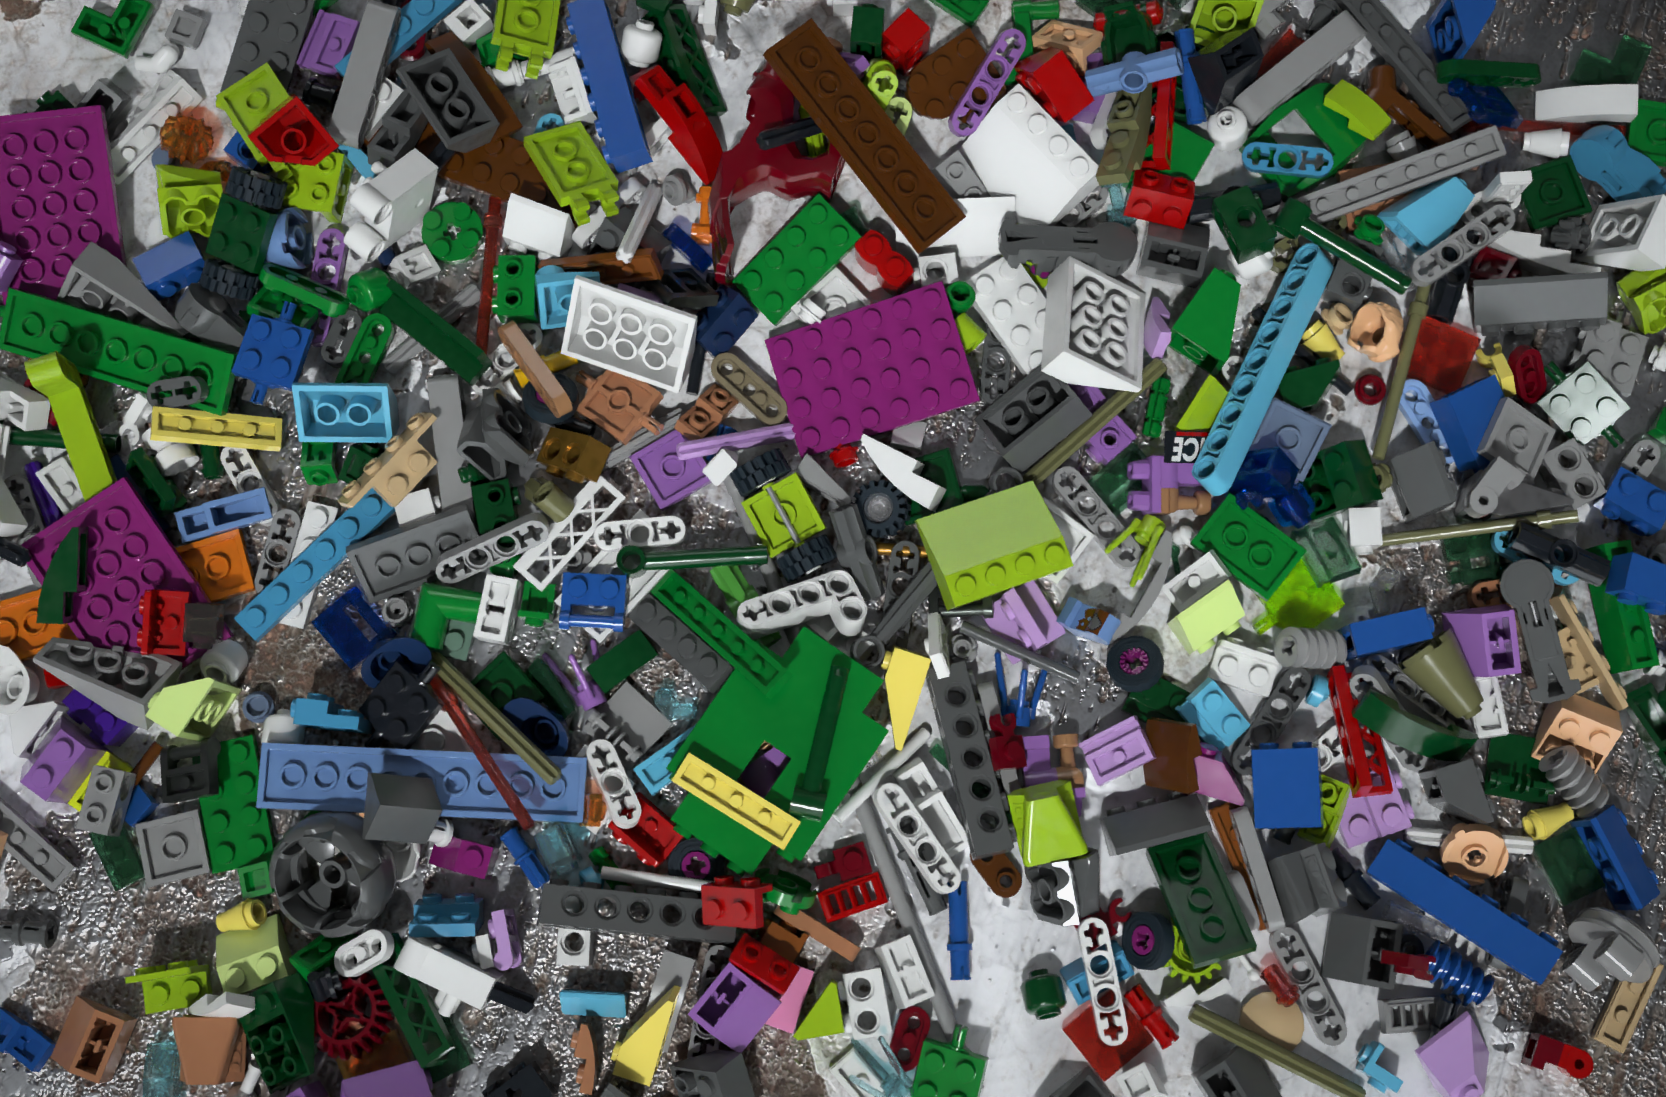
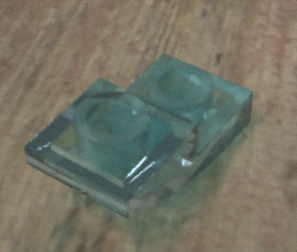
M176 1042L148 1043L144 1064L143 1097H180L183 1082L177 1078L180 1057Z

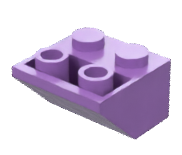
M1507 604L1441 612L1443 631L1451 628L1454 632L1473 677H1494L1522 673L1515 611Z
M729 962L687 1015L728 1047L742 1053L782 1002L749 974Z

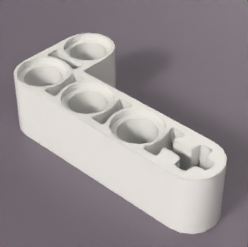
M834 570L744 601L738 607L735 625L752 640L830 614L835 627L841 634L855 636L863 629L867 606L853 577L846 571ZM832 588H840L844 592H836ZM803 598H811L815 602H807ZM774 608H783L786 612H777ZM845 614H853L857 618L852 619L847 617Z

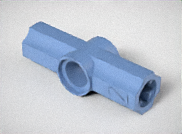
M1176 47L1147 55L1134 51L1125 54L1121 62L1086 70L1085 79L1087 89L1093 97L1121 90L1135 94L1142 92L1148 83L1183 75L1184 66L1180 50Z

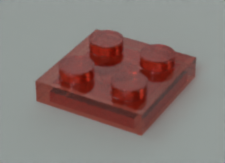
M1426 316V319L1421 321L1407 377L1419 380L1425 385L1445 394L1461 388L1481 339Z
M1109 989L1097 1001L1103 1007L1111 1006L1114 1003L1115 994ZM1124 1002L1128 1035L1126 1040L1120 1045L1110 1046L1099 1038L1092 1005L1088 1006L1062 1028L1104 1082L1154 1041L1153 1037ZM1118 1009L1111 1013L1100 1012V1019L1106 1016L1109 1023V1028L1104 1029V1034H1108L1112 1039H1116V1033L1121 1031V1026L1114 1025L1112 1015H1119Z

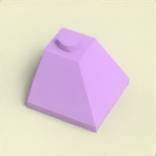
M1466 1011L1415 1050L1433 1087L1443 1097H1479L1485 1091L1489 1051L1471 1015Z

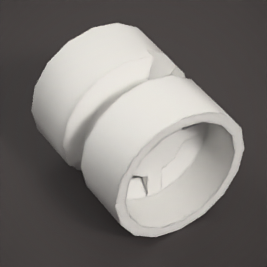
M151 427L142 435V440L151 454L156 455L154 459L163 477L180 474L193 467L199 461V456L193 444L150 440Z

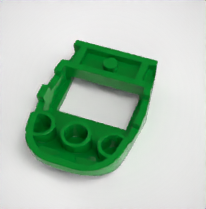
M1318 83L1275 109L1246 140L1242 147L1239 148V151L1243 153L1244 148L1253 142L1278 144L1268 131L1295 110L1334 155L1332 156L1333 166L1329 174L1323 178L1259 173L1267 183L1277 182L1278 187H1280L1281 200L1284 203L1288 198H1293L1294 195L1303 190L1309 192L1328 178L1335 177L1336 173L1342 171L1343 167L1362 150L1368 138L1347 128L1349 118L1323 105L1325 95L1335 84ZM1256 149L1252 155H1247V158L1252 159L1253 165H1258L1259 160H1269L1267 167H1273V157L1276 151L1270 150V156L1266 157L1261 156L1260 150ZM1286 152L1278 157V163L1283 168L1289 169L1295 165ZM1327 162L1323 163L1316 171H1321L1322 166H1327Z

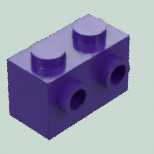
M75 689L62 701L69 708L67 714L78 724L82 725V723H85L92 730L89 733L91 738L101 746L106 744L120 747L138 729V726L119 719Z

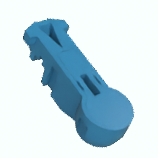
M1609 125L1593 127L1585 131L1570 147L1569 155L1572 157L1577 172L1589 180L1596 181L1616 202L1661 194L1665 195L1666 179L1659 173L1661 169L1649 157L1630 148L1624 135L1614 127Z

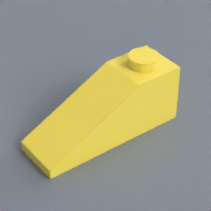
M893 645L891 652L885 651L880 669L885 670L884 680L895 749L902 751L931 659L926 655Z
M674 985L627 1031L623 1042H616L611 1056V1060L616 1061L613 1075L650 1087L660 1062L681 987Z

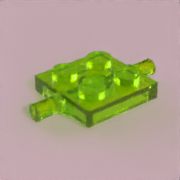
M1307 555L1303 556L1267 602L1255 594L1264 606L1266 616L1253 624V629L1256 631L1260 628L1256 633L1261 636L1274 625L1281 630L1287 627L1316 628L1346 605L1335 592L1332 584L1343 575H1346V570L1344 568L1340 570L1342 565L1337 563L1329 571L1323 573L1315 567Z

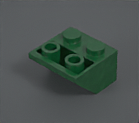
M1364 439L1343 441L1320 450L1304 481H1299L1311 521L1343 513L1348 508H1361L1383 499Z

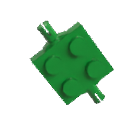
M961 1024L955 1025L952 1042H940L928 1037L924 1040L911 1097H980L989 1057L974 1053L964 1046L969 1030L967 1026L962 1028L963 1025Z

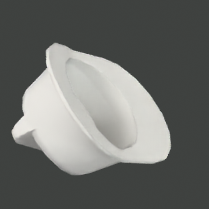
M0 645V713L9 715L16 713L23 706L39 703L37 695L40 682L34 671L24 666L20 658L10 647Z

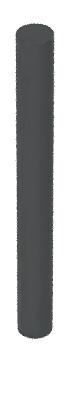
M963 621L960 633L1076 684L1081 672L971 623Z

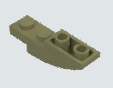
M1148 83L1147 87L1140 93L1131 94L1124 90L1118 91L1107 121L1111 134L1095 176L1100 186L1128 183L1132 171L1141 169L1150 129L1152 83Z

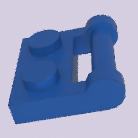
M563 572L559 629L570 630V627L610 628L614 632H624L628 576ZM572 606L615 608L614 616L572 614Z

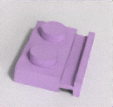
M1134 715L1079 743V747L1082 748L1085 754L1086 762L1098 786H1102L1157 758L1144 729L1140 726L1138 717Z

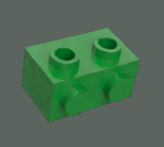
M498 255V265L493 266V282L498 284L497 295L492 297L493 314H497L501 323H508L510 321L515 323H539L535 274L539 270V261L536 255Z

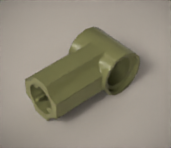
M543 476L539 478L531 477L524 484V496L526 499L542 510L554 522L558 523L565 520L573 511L574 501L553 481H548Z

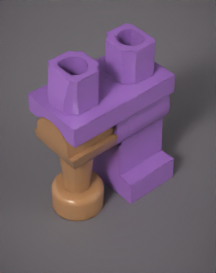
M1149 456L1127 464L1128 480H1142V491L1128 492L1127 508L1142 511V516L1145 514L1162 516L1174 513L1177 510L1192 509L1195 515L1207 516L1211 510V495L1208 491L1203 490L1195 491L1193 496L1179 495V486L1203 487L1192 475L1194 463H1164V456Z
M1078 734L1053 736L1054 748L1060 749V767H1051L1049 735L1022 737L1027 767L1021 768L1024 788L1055 780L1071 781L1077 812L1080 817L1082 799L1086 797L1084 777L1082 772L1076 767L1073 748L1079 746Z

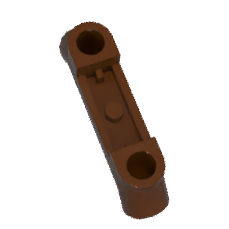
M1384 64L1374 66L1367 72L1368 88L1364 93L1374 100L1403 130H1408L1411 136L1414 135L1415 140L1425 149L1429 150L1456 140L1448 136L1437 121L1426 117L1414 101L1405 99L1397 92L1395 68Z

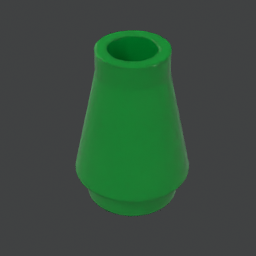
M963 281L954 282L946 288L952 312L956 319L963 312H967L973 305L976 297L975 291L968 283Z

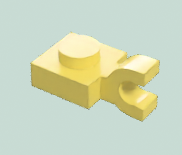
M1500 343L1493 344L1494 354L1489 356L1485 355L1482 349L1475 350L1476 359L1480 366L1492 369L1488 371V376L1496 375L1504 396L1511 397L1516 395L1514 376L1502 353Z

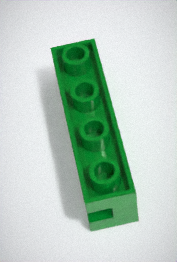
M1631 539L1604 543L1585 549L1611 562L1615 555L1633 552ZM1608 576L1599 587L1588 583L1605 658L1610 665V674L1660 665L1649 616L1644 611L1645 607L1638 604L1627 605L1617 601L1616 596L1605 593Z

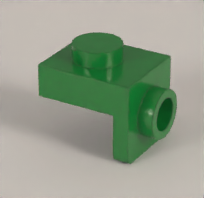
M524 581L521 610H518L517 617L525 620V625L532 627H544V622L553 623L554 601L558 586L556 584H549L541 592L529 581Z

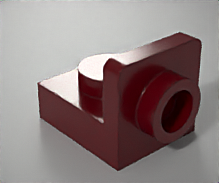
M1485 247L1479 252L1470 267V277L1477 280L1522 277L1518 258L1489 247Z

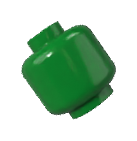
M370 267L355 273L348 280L347 298L351 301V304L365 312L379 308L393 295L386 286L392 277L389 273L378 267Z

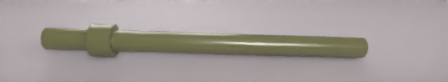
M1431 285L1427 287L1418 286L1414 301L1409 304L1407 312L1409 320L1372 455L1377 460H1385L1421 321L1426 319L1429 308L1426 303Z
M1577 509L1550 513V510L1536 511V515L1382 534L1383 545L1381 547L1514 530L1518 522L1538 527L1539 530L1552 529V525L1579 522Z

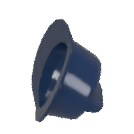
M415 638L383 639L373 646L370 654L363 661L361 667L362 679L369 687L375 689L396 661L404 662L413 672L420 674L432 659L431 651L425 643Z
M524 697L512 699L505 705L502 713L546 756L564 757L568 750L569 739L567 722L561 714L546 709L533 699Z

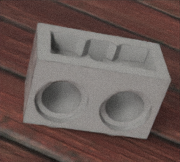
M1575 438L1546 452L1538 470L1547 488L1560 489L1566 493L1565 496L1575 499L1574 504L1561 511L1575 510L1607 492L1604 488L1605 482L1598 471L1593 470L1587 460L1588 453L1582 444L1577 443ZM1559 455H1563L1568 459V468H1564L1559 464ZM1575 482H1579L1584 486V496L1576 492Z
M93 765L76 829L106 836L120 837L137 774Z

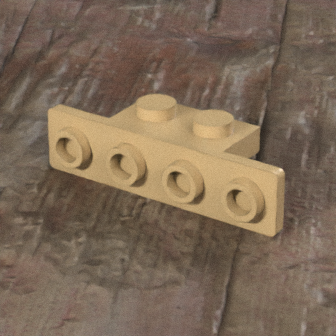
M428 412L413 415L406 423L407 428L400 435L392 437L386 443V450L378 458H373L364 466V473L357 481L353 480L341 491L342 496L337 502L343 507L353 508L373 488L390 507H396L438 463L417 441L436 421L437 417L433 413Z
M1563 593L1549 600L1550 605L1564 627L1557 632L1570 679H1579L1581 690L1575 694L1579 695L1597 685L1611 709L1619 711L1627 708L1625 690L1612 678L1607 659L1602 654H1598L1593 645L1594 638L1592 633L1586 626H1582L1576 616L1578 611L1570 598H1566Z

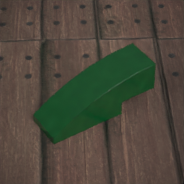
M72 527L59 545L42 584L36 623L66 624L73 622V593L87 591L89 527Z
M1649 683L1626 694L1627 699L1625 700L1628 704L1626 710L1649 756L1666 781V704L1657 700L1659 693L1652 683Z

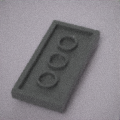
M249 0L220 92L266 62L273 69L288 92L317 0Z
M467 504L346 546V554L371 604L419 587L423 582L431 583L439 580L436 575L438 557L444 552L480 535ZM475 549L469 553L470 557L474 560L480 561L487 557L486 552L481 549ZM445 564V569L450 568L452 571H456V566L451 567L449 564Z

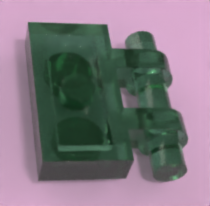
M1493 533L1440 539L1444 563L1457 562L1458 571L1447 572L1449 585L1461 583L1462 586L1473 584L1476 580L1489 579L1492 581L1500 579L1502 571L1511 562L1500 564L1499 554L1491 546ZM1507 535L1504 537L1500 536L1499 539L1503 541L1502 547L1506 549L1509 545ZM1485 557L1486 566L1472 568L1470 559Z

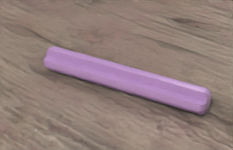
M784 423L680 442L676 445V452L679 460H687L714 455L721 449L735 451L795 439L796 433L792 431L793 424Z

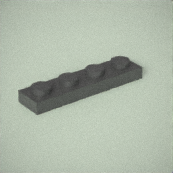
M649 593L627 616L712 694L734 671L723 658Z

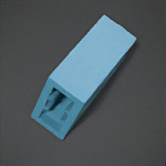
M1450 176L1416 189L1382 210L1377 217L1415 255H1422L1449 236L1475 195L1467 188V184L1463 179L1457 176Z

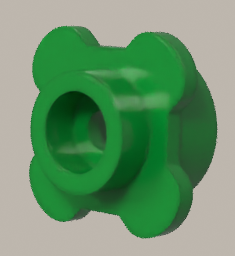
M1372 214L1356 217L1354 220L1356 229L1353 232L1355 237L1370 243L1372 242L1374 245H1381L1383 242L1381 234L1385 230L1383 221Z

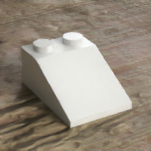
M1664 194L1598 206L1589 225L1592 234L1590 245L1583 250L1582 254L1576 253L1574 257L1576 260L1642 272L1665 269L1666 196Z

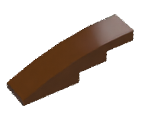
M452 31L425 43L431 55L450 48L500 123L492 138L494 142L522 129V124L490 75Z

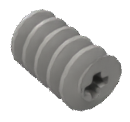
M1287 627L1276 638L1274 654L1278 663L1283 667L1330 669L1332 666L1344 665L1348 647L1342 634L1336 630Z
M1566 745L1553 749L1540 760L1539 770L1546 772L1545 777L1549 781H1554L1553 787L1556 790H1562L1561 797L1564 800H1569L1568 805L1572 809H1576V815L1579 818H1587L1594 815L1608 801L1610 795L1609 788L1602 783L1597 774H1594V770L1587 765L1586 760L1579 755V751L1574 746Z

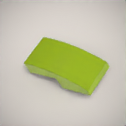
M1343 79L1325 95L1324 106L1349 118L1347 128L1372 141L1391 124V118L1374 100Z
M1321 774L1324 827L1300 828L1297 836L1315 845L1325 843L1330 849L1341 822L1351 787L1346 783Z

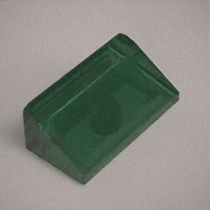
M541 658L534 660L525 673L547 696L543 701L545 706L561 714L567 721L577 714L579 709L546 662Z

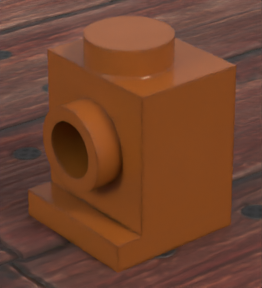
M768 917L764 922V927H761L758 935L762 937L760 943L794 963L809 937L806 933H803L801 937L796 935L798 928L783 919L778 924Z

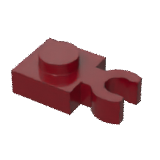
M1000 714L990 716L989 725L996 737L989 739L993 770H1011L1027 767L1022 735H1014L1016 727L1015 714L1003 715L1004 725L1001 722Z
M1115 898L1109 903L1106 912H1103L1100 907L1099 912L1082 917L1080 922L1088 917L1101 919L1106 924L1111 938L1118 933L1113 924L1116 922H1127L1133 914L1129 911L1123 916L1117 915L1115 911L1116 906L1123 902V899ZM1090 923L1089 929L1084 931V935L1092 939L1093 947H1088L1090 951L1099 946L1096 936L1101 933V928L1095 927L1093 923ZM1079 924L1073 925L1076 931L1078 929Z

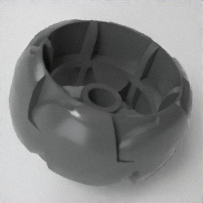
M323 811L312 814L290 827L274 848L269 863L270 886L275 889L281 911L294 925L307 933H321L324 937L328 938L354 934L376 920L383 913L387 902L391 899L397 879L394 856L383 841L362 839L363 817L349 812L333 813L332 811ZM334 846H336L338 849H340L341 852H339L338 854L334 855V853H335V847H334ZM307 852L316 861L321 863L319 868L321 881L317 883L311 877L308 869ZM350 881L360 888L359 900L354 903L352 908L348 904L342 903L338 905L331 901V889L339 888Z

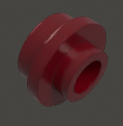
M1367 374L1360 377L1355 383L1354 394L1360 403L1372 406L1383 400L1386 394V386L1380 377ZM1365 386H1371L1374 389V395H1367L1364 391Z

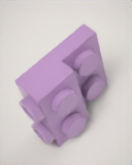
M1389 765L1387 766L1393 787L1391 794L1353 798L1350 789L1347 804L1338 827L1346 849L1412 827L1410 820L1414 819L1413 809L1407 800L1402 801L1398 789L1402 788L1401 778L1396 770H1390ZM1371 770L1370 775L1373 786H1381L1380 775ZM1349 779L1341 781L1350 785Z

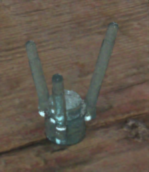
M879 1036L878 1041L898 1076L895 1073L889 1075L858 1040L851 1039L852 1045L884 1079L880 1084L883 1091L877 1090L854 1075L849 1076L851 1082L874 1097H911L913 1095L914 1088L911 1086L913 1081L906 1075L883 1036Z

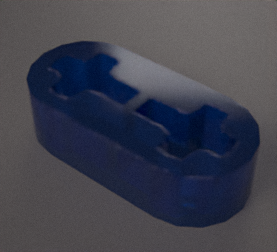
M672 222L661 233V235L672 242L671 246L700 273L703 274L713 264V260L708 253L675 223Z

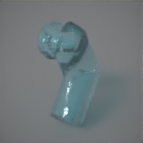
M661 687L655 692V706L667 719L697 720V704H680L673 696L672 691L666 687Z

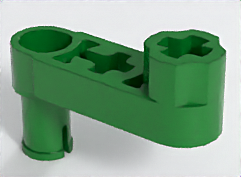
M1012 0V27L1021 31L1026 39L1025 50L1017 62L1033 55L1032 20L1059 19L1058 0L1031 2V0ZM1014 68L1005 81V85L1018 84L1015 76L1018 74Z

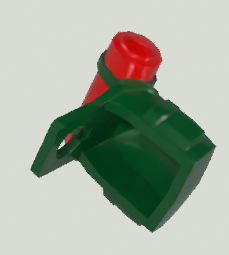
M1158 0L1141 1L1137 5H1135L1134 1L1123 2L1103 7V12L1095 13L1093 28L1103 32V37H1105V40L1101 42L1104 66L1121 62L1124 55L1129 52L1137 51L1145 55L1159 52L1157 35L1153 31V26L1162 24L1163 8Z

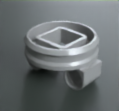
M1603 907L1585 908L1578 913V918L1569 926V937L1576 949L1565 960L1562 970L1587 992L1597 988L1607 974L1614 976L1620 982H1646L1652 976L1653 969L1660 964L1658 947L1649 934L1635 922L1618 912Z

